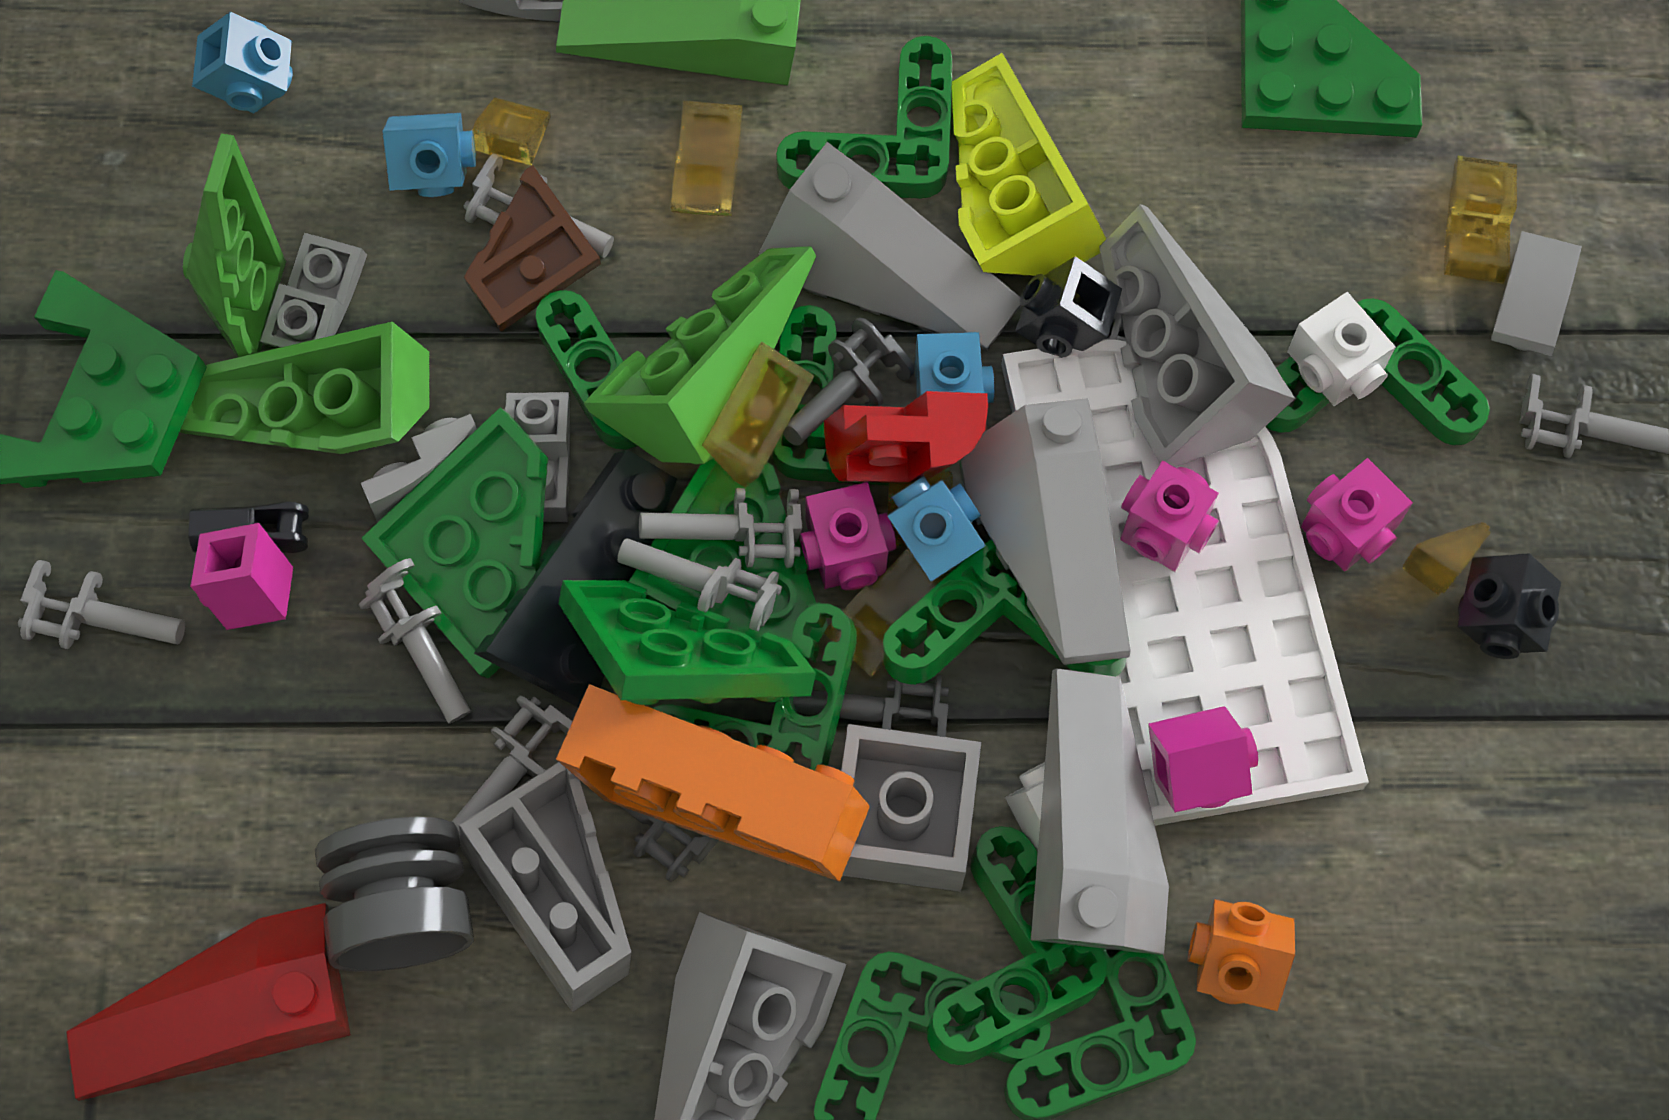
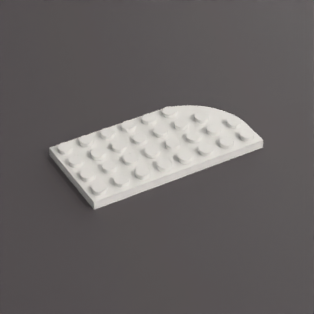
M1103 340L1084 351L1073 349L1069 356L1063 358L1042 352L1039 348L1003 354L1001 366L1012 413L1024 405L1086 398L1089 400L1100 450L1131 650L1130 657L1126 658L1124 669L1116 677L1121 678L1155 826L1363 790L1369 783L1282 458L1266 426L1249 441L1175 467H1185L1195 471L1207 481L1211 489L1219 493L1210 514L1218 519L1219 523L1201 553L1198 554L1190 549L1176 572L1159 562L1144 557L1133 547L1120 540L1129 514L1121 509L1128 491L1139 475L1150 480L1160 465L1134 418L1131 400L1137 398L1132 369L1124 367L1120 349L1127 345L1126 341ZM1225 706L1241 728L1248 727L1257 746L1258 766L1250 768L1253 795L1232 799L1225 805L1216 808L1197 807L1175 813L1155 782L1148 723Z

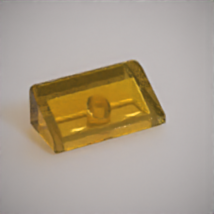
M763 342L757 346L702 443V446L731 478L745 488L759 477L814 375Z

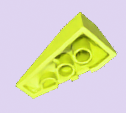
M1003 53L952 81L953 126L959 149L956 181L961 188L962 208L958 209L959 226L983 272L1032 276L1038 274L1045 275L1075 256L1086 262L1100 254L1099 246L1107 238Z

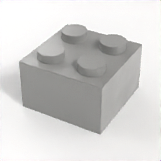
M848 724L841 771L854 778L853 786L870 805V808L842 876L961 892L967 867L981 742Z

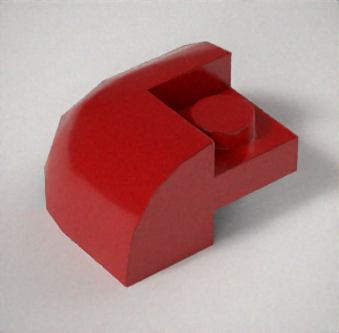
M926 391L905 407L843 405L824 420L826 452L832 473L839 481L904 483L917 481L923 476L926 479L934 477L974 450L986 427L988 393Z

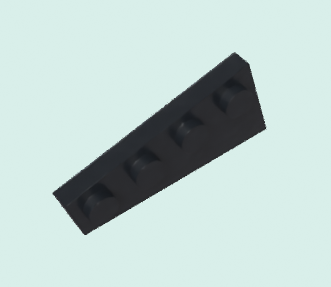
M629 450L614 453L572 513L574 519L560 539L552 541L540 559L542 564L525 588L517 591L504 610L507 613L493 634L486 635L474 654L579 707L589 684L600 688L605 675L558 604L562 580H625L629 582L636 568L618 562L620 547L626 538L648 546L652 545L655 539H640L639 537L640 513H665L677 478Z

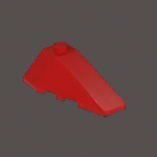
M322 903L259 918L66 1031L75 1099L81 1101L350 1036L340 971L330 965L328 961L323 921L329 911L328 905Z

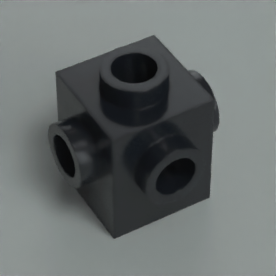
M1075 256L1045 275H1036L1027 284L1020 298V304L1024 307L1016 332L1037 345L1042 352L1059 356V358L1069 356L1073 349L1084 351L1108 338L1122 288Z
M1530 553L1472 557L1465 593L1459 602V621L1457 627L1479 644L1482 652L1492 657L1514 659L1520 653L1547 652L1552 627L1556 624L1559 616L1558 597L1561 581Z

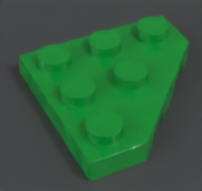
M1241 0L1242 128L1417 138L1422 127L1421 75L1337 0Z
M501 407L362 537V540L387 569L402 560L412 559L415 566L408 570L409 573L403 577L404 584L402 586L423 610L438 606L441 614L435 617L433 622L476 672L487 679L500 667L474 654V652L486 635L494 633L507 614L504 611L519 589L527 586L540 567L548 456L510 414Z
M727 440L723 442V448L718 455L699 466L671 512L734 514L735 489L745 488L744 503H747V513L753 515L754 523H784L787 517L779 495L781 487L773 465ZM755 532V544L783 545L782 533ZM655 539L650 547L715 570L718 566L729 567L731 562L738 558L741 560V570L764 578H768L773 571L779 573L777 585L782 586V590L779 595L776 594L773 612L764 626H760L759 631L749 628L755 602L729 593L722 603H715L712 608L709 607L708 609L710 612L730 618L729 629L744 633L753 640L760 642L761 636L766 632L791 640L798 616L806 608L820 604V602L816 603L806 574L808 567L799 539L797 542H794V547H800V556H794L792 568L785 566L784 558H755L753 566L747 567L745 556H739V546H744V541H735V539ZM636 569L629 581L648 589L646 599L659 602L673 611H676L677 606L682 602L698 607L700 591ZM737 582L735 584L736 586L742 587L744 589L758 593L759 591L757 589L748 587ZM827 621L823 628L812 627L810 638L814 639L817 643L820 642L828 626Z
M562 580L558 604L620 700H627L640 705L655 704L662 699H692L709 704L720 702L723 698H755L765 702H778L783 700L784 697L811 696L816 672L791 640L769 632L761 636L760 642L753 640L744 633L729 629L730 618L710 611L702 612L698 610L697 606L686 602L680 603L677 606V610L673 611L659 602L646 599L647 588L625 580Z

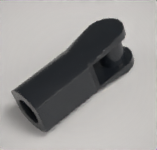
M280 502L252 507L191 509L188 533L192 551L196 553L199 535L202 533L260 523L261 526L262 524H277L276 532L267 534L282 553L302 552L308 548V538L302 535V521L309 518V508L297 502Z

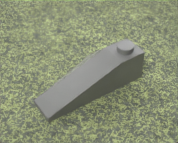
M828 142L789 190L758 253L760 255L770 248L811 246L816 254V259L802 287L806 292L824 298L829 296L859 306L861 310L879 316L881 313L917 325L919 329L935 334L980 332L981 349L988 350L1022 306L1020 304V296L992 273L983 272L979 263L876 177Z
M1140 204L1099 247L1106 278L1122 288L1116 312L1121 314L1127 344L1120 348L1124 367L1132 369L1137 398L1131 400L1135 421L1159 463L1163 460L1176 467L1251 440L1287 407L1295 397L1266 351L1151 210Z
M1086 398L1024 405L985 431L974 450L959 460L964 490L981 514L975 521L978 525L982 523L996 545L997 557L1005 570L1010 569L1027 596V606L1064 665L1129 658L1131 650L1102 462L1089 400Z
M1063 669L1052 670L1031 940L1159 955L1164 954L1169 885L1121 678Z
M699 912L675 978L654 1120H754L767 1099L776 1103L788 1085L782 1076L802 1045L812 1048L824 1030L847 964L750 928Z

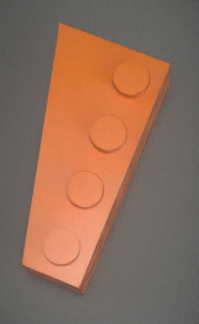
M590 684L556 758L558 762L604 801L839 882L870 808V805L853 786L854 778L838 769L826 765H817L815 771L794 763L790 756L774 748L764 745H757L754 748L733 740L731 737L715 729L694 725L645 705L620 700L618 695Z

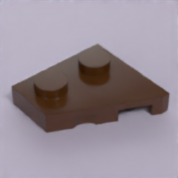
M533 165L525 169L520 178V187L505 213L501 211L490 230L488 243L482 251L477 253L464 276L466 284L501 332L536 309L541 300L548 294L564 290L601 265L599 255Z

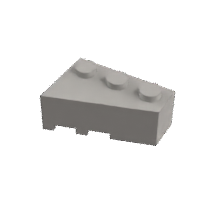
M558 762L459 824L462 853L572 1012L629 975L630 945L609 873L606 871L599 848L591 811L589 812L581 782L574 774Z

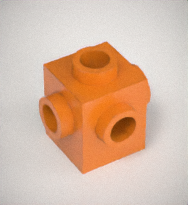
M1215 899L1208 924L1195 923L1188 950L1187 961L1198 964L1197 992L1212 995L1217 1000L1227 1004L1245 1003L1278 1011L1295 957L1294 918L1269 913L1263 907L1250 902H1237L1233 904Z

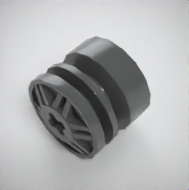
M433 817L384 819L359 824L335 832L319 841L315 848L316 865L325 873L319 881L320 893L328 900L343 903L328 911L323 919L330 965L335 969L351 972L402 969L444 959L470 947L475 940L468 896L464 891L445 887L458 880L464 873L463 861L459 855L455 854L461 845L459 831L454 822Z

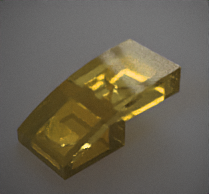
M683 101L679 151H676L671 212L731 217L743 122L742 105Z
M1457 156L1454 164L1448 207L1444 275L1504 284L1510 270V223L1517 208V164Z
M907 548L871 588L865 585L843 610L853 621L857 631V643L853 661L870 676H873L884 666L883 640L885 632L948 574L945 572L933 581H930L910 549ZM948 602L944 603L942 607L939 609V611H941ZM831 623L826 628L824 634L832 642H839L841 632L837 631Z

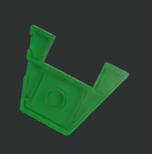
M55 270L34 318L44 329L84 337L87 340L42 441L38 443L0 434V485L19 483L23 488L46 486L48 480L79 478L83 483L161 476L207 366L196 353L67 273Z

